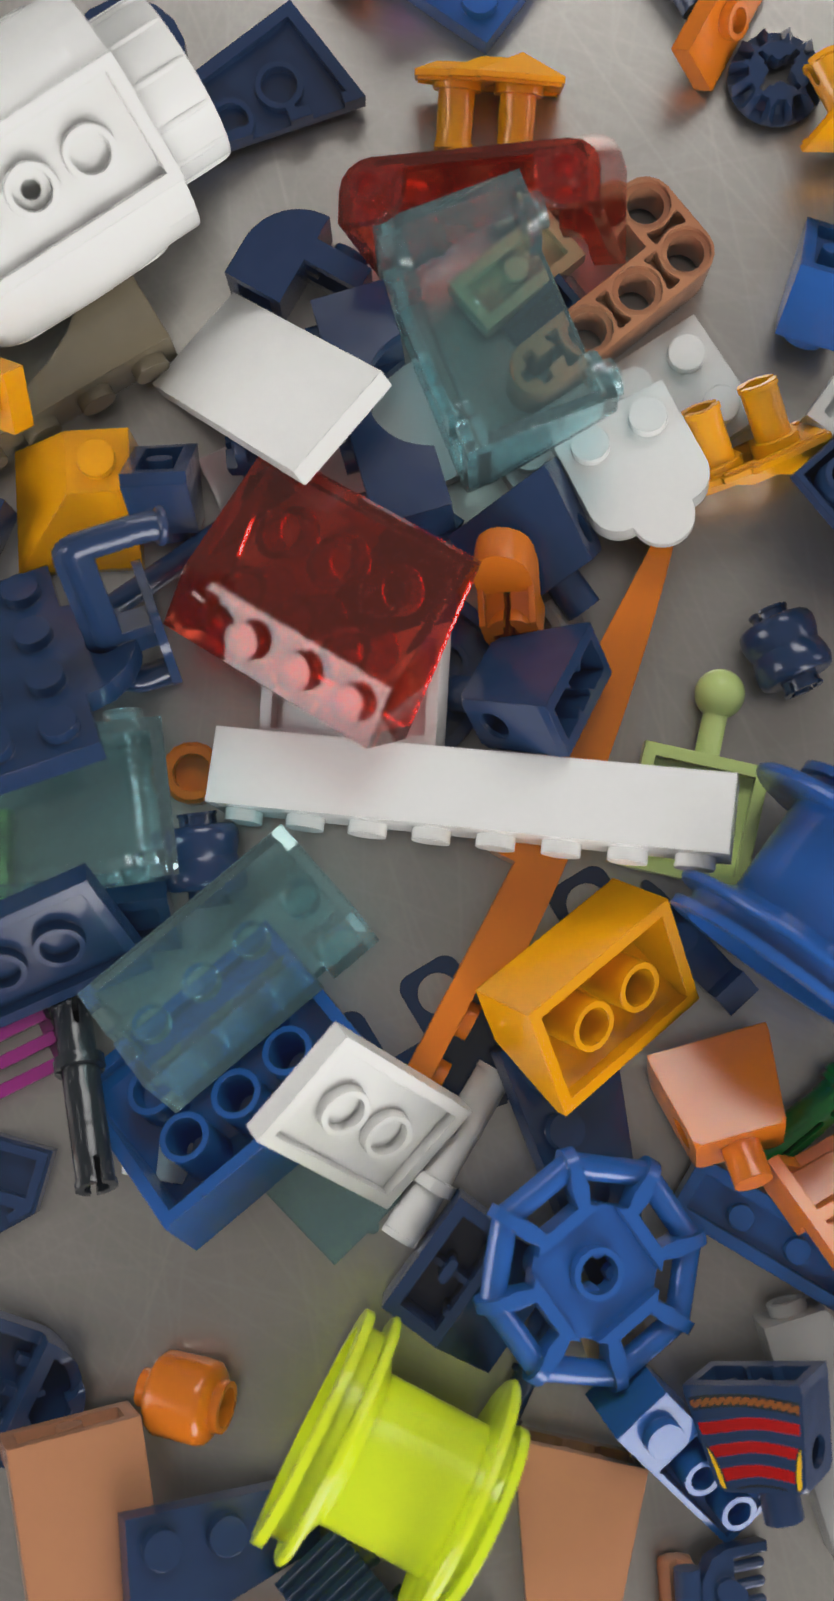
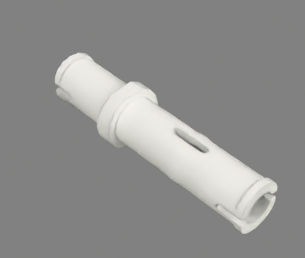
M479 1059L459 1095L472 1113L403 1191L382 1227L386 1234L412 1249L417 1248L443 1200L451 1201L457 1190L452 1184L505 1094L498 1071L494 1067Z

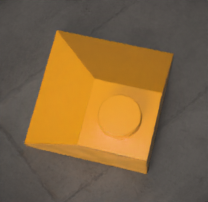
M128 427L63 431L15 452L19 574L47 565L51 575H58L52 560V550L60 539L68 534L129 515L120 489L119 472L134 447L138 446ZM144 543L96 558L99 571H133L131 561L140 559L143 569H145Z

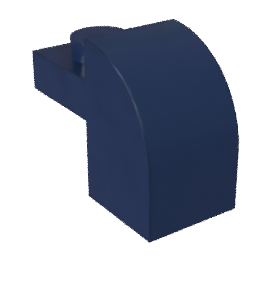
M290 209L266 217L251 229L225 270V275L231 294L234 292L287 320L308 283L328 294H333L373 282L372 268L368 266L365 257L355 249L341 243H337L335 247L331 246L333 239L329 216L307 209Z

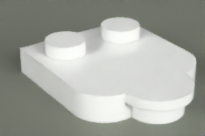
M663 380L547 436L549 447L554 457L557 456L587 519L599 535L614 541L628 540L637 536L641 541L650 546L666 548L679 544L691 533L695 524V507L702 502L708 492L710 467L706 456Z

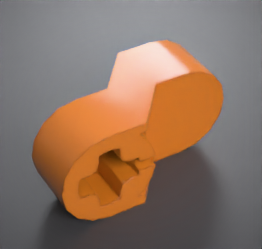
M495 527L485 530L479 534L475 543L471 575L477 590L479 627L485 641L490 646L493 641L500 637L544 630L546 612L540 591L539 560L529 537L521 531L509 527Z

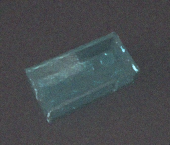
M280 824L77 995L104 1033L115 1042L113 1045L144 1088L177 1113L319 993L324 987L317 978L324 972L328 971L335 979L380 940L351 902L285 827Z

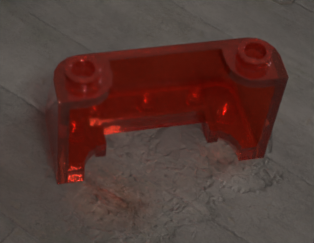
M595 133L417 150L369 157L359 160L352 165L341 179L338 199V225L379 279H384V282L412 280L411 264L418 253L428 246L430 249L442 248L443 218L559 208V229L563 237L577 236L584 240L589 248V254L594 266L626 263L627 169L625 159L615 140L604 134Z

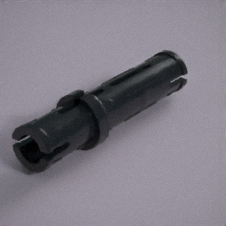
M77 997L78 1010L73 1011L72 1001L69 998L51 1006V1016L54 1018L58 1056L55 1057L53 1062L54 1075L57 1079L62 1080L76 1181L74 1184L75 1194L91 1196L90 1185L96 1184L97 1195H102L118 1187L101 1074L105 1071L106 1067L104 1052L97 1049L92 1019V1001L87 998Z

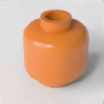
M168 1350L157 1359L153 1367H145L139 1375L134 1392L135 1405L141 1407L142 1423L149 1434L191 1446H203L215 1434H223L232 1420L237 1401V1385L235 1381L229 1380V1372L222 1361L181 1350Z

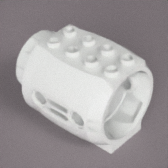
M34 0L30 4L21 6L0 18V347H13L26 343L49 330L161 256L170 244L200 225V216L187 184L220 164L230 155L231 147L227 133L203 83L171 31L146 0H120L89 21H87L71 0Z

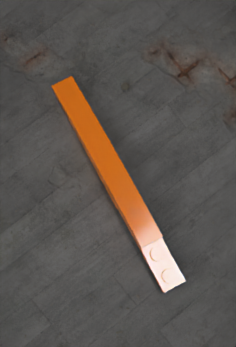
M650 546L602 637L600 645L612 674L568 758L608 761L645 652L674 546L666 548ZM515 843L514 852L490 851V854L506 861L512 866L408 1063V1066L441 1086L452 1067V1063L442 1059L453 1036L465 1041L482 1009L481 1005L472 1001L476 994L475 990L529 947L567 864L568 859L540 854L541 845Z

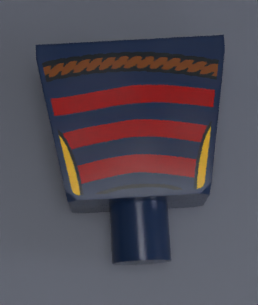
M710 1361L682 1384V1388L716 1484L725 1492L758 1493L764 1523L768 1527L787 1528L801 1523L805 1519L800 1495L812 1491L830 1471L833 1461L829 1379L826 1361Z

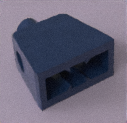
M557 456L447 536L452 544L472 563L475 543L479 534L495 527H509L519 530L528 536L534 545L539 560L541 596L548 592L568 622L581 615L600 600L579 569L590 562L602 550L601 543L587 519Z
M591 622L500 637L490 644L473 674L453 675L449 678L447 706L454 714L466 713L480 742L490 749L570 757L612 671Z

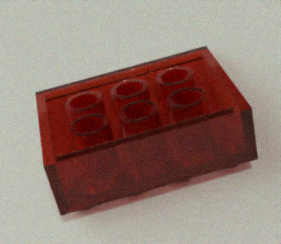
M258 457L185 564L163 624L368 749L406 739L482 561L320 472H317L306 485H303Z

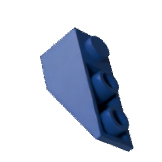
M648 1364L629 1379V1388L626 1390L612 1393L608 1387L593 1386L585 1393L615 1438L724 1543L733 1541L762 1512L758 1493L725 1492L716 1484L689 1407Z

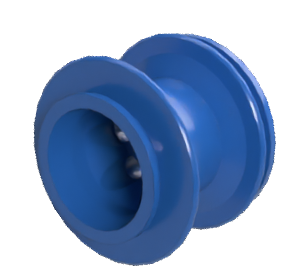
M807 760L802 769L798 771L774 762L760 763L756 769L759 782L788 812L736 885L724 884L694 869L684 870L681 874L682 880L693 893L690 897L676 893L671 899L670 904L689 923L734 958L811 1011L834 1024V766L816 760Z

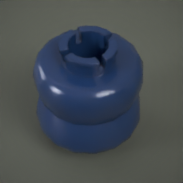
M778 602L750 616L748 620L753 626L741 636L740 646L747 660L754 666L757 684L764 693L784 691L785 699H792L813 690V688L823 683V679L820 678L819 674L831 665L832 654L828 645L818 635L815 617L808 608L796 607L787 609L786 602Z
M217 810L176 815L179 821V828L166 829L160 837L161 848L167 860L165 871L167 888L171 893L188 892V905L227 900L228 896H226L225 887L239 885L244 878L243 865L237 854L239 846L238 827L231 821L217 823Z

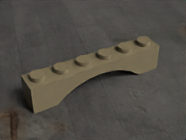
M133 275L73 314L66 334L53 355L40 372L27 384L34 426L16 435L0 430V470L7 465L8 457L16 451L60 433L62 425L81 414L90 416L105 410L115 401L118 392L135 382L138 384L152 382L169 369L170 362L177 356L176 350L169 334Z

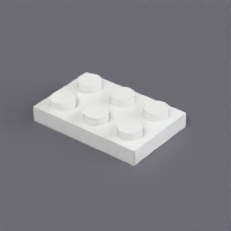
M335 1021L246 1126L256 1142L388 1210L470 1116L472 1111L456 1094Z

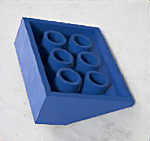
M268 922L106 1055L105 1071L101 1074L113 1153L164 1229L196 1251L299 1165L295 1161L256 1142L246 1126L247 1123L335 1021L363 1038ZM193 1143L192 1153L187 1154L189 1144ZM159 1145L164 1156L187 1173L183 1184L163 1182L157 1177Z

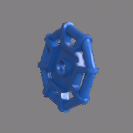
M572 1146L558 1149L552 1162L501 1204L492 1203L486 1214L491 1217L480 1293L473 1297L476 1314L487 1318L522 1367V1378L535 1387L551 1382L608 1387L612 1393L626 1390L629 1388L630 1378L683 1332L689 1335L695 1325L694 1322L690 1321L700 1251L707 1244L705 1229L702 1226L695 1225L661 1175V1164L650 1156L645 1155L639 1159L577 1152ZM588 1181L625 1185L619 1203L603 1202L599 1199L591 1198ZM562 1188L564 1189L569 1203L541 1227L538 1228L535 1224L526 1220L528 1216ZM648 1203L668 1230L664 1235L656 1239L639 1216ZM517 1235L530 1243V1246L524 1252L522 1260L523 1269L526 1273L525 1282L508 1285ZM605 1255L607 1262L600 1269L604 1280L597 1286L589 1280L582 1282L581 1273L584 1270L583 1265L590 1257L598 1259ZM672 1259L665 1303L658 1299L659 1289L654 1287L656 1270L662 1271L664 1260ZM532 1304L535 1305L549 1325V1329L539 1342L535 1340L515 1311L522 1310ZM649 1315L656 1318L653 1323L623 1348L621 1339ZM579 1338L593 1339L599 1343L598 1358L564 1355L570 1341H581Z

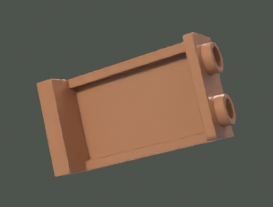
M126 1400L0 1433V1457L7 1472L25 1600L123 1601L118 1513L154 1505L141 1415Z

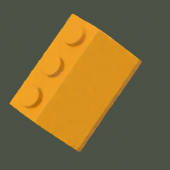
M612 878L475 990L495 1041L553 1108L564 1116L570 1114L699 1000L668 898Z

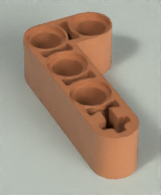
M650 176L637 177L629 181L620 192L612 222V236L618 247L629 258V261L524 343L514 354L508 383L509 396L514 405L522 411L537 414L585 384L693 298L702 288L715 255L714 243L702 225L674 192L660 179ZM634 209L648 210L657 221L651 224H641L633 220L628 212ZM673 255L686 256L693 261L696 269L686 272L677 270L670 264L667 258ZM629 292L640 294L646 299L649 307L643 310L629 309L622 304L619 296ZM578 330H588L596 334L602 344L593 349H584L577 346L570 336ZM556 353L558 361L555 364H553L554 356ZM551 368L547 385L539 378L531 383L526 381L528 371L538 377Z

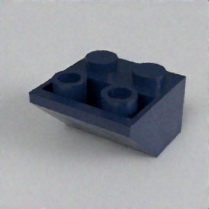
M459 1187L451 1201L446 1204L423 1236L417 1248L413 1250L383 1292L381 1308L393 1317H400L401 1322L436 1349L489 1373L507 1348L487 1318L476 1314L473 1297L480 1293L491 1217L486 1215L489 1210L486 1206ZM517 1235L508 1285L525 1282L526 1273L523 1269L522 1260L524 1252L530 1246V1243ZM532 1304L522 1310L515 1311L523 1323L532 1313L535 1305Z

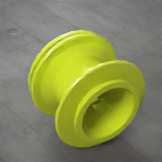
M366 1308L359 1316L338 1352L291 1444L263 1505L250 1542L261 1548L269 1537L278 1540L273 1558L276 1566L281 1567L289 1562L304 1537L320 1524L405 1570L406 1573L397 1601H460L478 1574L500 1531L526 1463L530 1446V1432L522 1426L516 1425L521 1404V1387L516 1379L505 1381L491 1396L477 1419L392 1374V1356L402 1329L401 1319L398 1316L389 1319L383 1329L379 1331L373 1328L376 1313Z

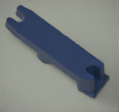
M643 880L640 883L641 889L668 898L670 903L671 899L649 880ZM670 904L694 982L732 1016L759 989L742 970L734 966L702 932L682 917Z

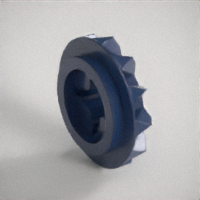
M790 27L781 33H768L763 28L756 37L747 42H741L728 68L727 86L734 105L745 117L760 125L784 127L795 124L812 113L818 105L820 98L810 80L802 71L803 65L808 64L807 60L815 54L812 39L804 42L794 37ZM788 63L792 65L787 78L789 85L780 80L773 86L769 85L764 91L762 90L769 71L766 65L774 70L782 65L786 66Z

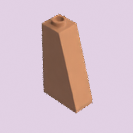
M521 1425L530 1432L529 1451L516 1490L524 1601H623L649 1470L626 1448Z

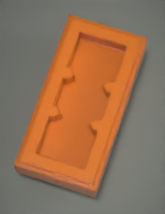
M698 0L671 47L694 90L712 92L739 41L745 36L749 23L762 0Z

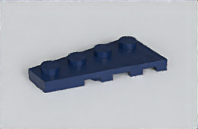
M501 1047L490 1051L537 1173L555 1159L556 1150L572 1146L577 1152L633 1159L620 1070L570 1114L564 1116L553 1108ZM588 1181L591 1198H596L603 1202L619 1203L625 1185ZM563 1188L548 1200L554 1215L569 1203ZM605 1255L598 1259L590 1257L583 1265L584 1270L581 1273L582 1282L589 1280L597 1286L604 1280L600 1269L607 1262Z

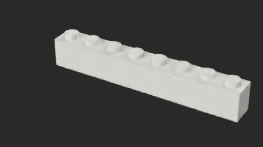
M216 726L205 802L225 813L224 821H231L243 826L260 827L262 826L263 817L286 819V828L302 832L323 833L325 823L347 825L348 834L368 839H386L387 830L412 832V841L427 845L449 846L451 836L474 838L476 839L475 847L487 851L510 853L515 851V843L541 845L540 854L554 858L580 859L582 849L608 852L607 861L621 865L646 866L648 856L675 859L674 868L679 870L694 869L702 873H714L716 863L729 865L732 863L740 785L738 773Z

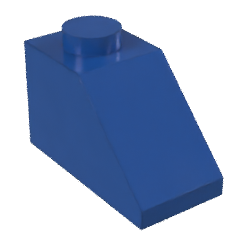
M807 217L779 305L775 334L784 336L790 344L804 350H817L821 347L834 351V224Z

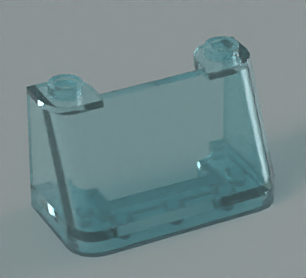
M519 168L372 223L379 280L384 279L401 339L457 475L467 493L497 482L611 416L617 410L618 398L624 395L623 382L614 360L611 357L602 360L596 350L593 349L586 352L542 252V230L550 227L545 202L537 189L529 192Z

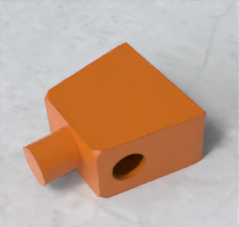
M762 1022L647 1055V1073L650 1088L692 1164L696 1168H704L725 1162L736 1191L753 1190L769 1183L773 1179V1174L764 1150L784 1143L786 1117L767 1023Z

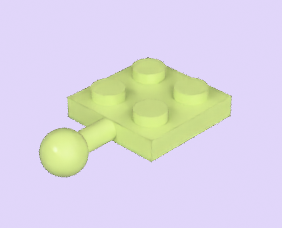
M714 669L701 676L695 686V702L703 713L695 751L645 740L642 745L639 764L738 773L740 787L731 865L716 863L714 873H704L724 884L736 885L752 861L766 790L756 775L758 765L720 757L727 719L735 715L743 706L745 687L742 680L734 672L726 669ZM648 856L646 866L616 864V866L682 880L681 874L683 870L674 868L675 859Z

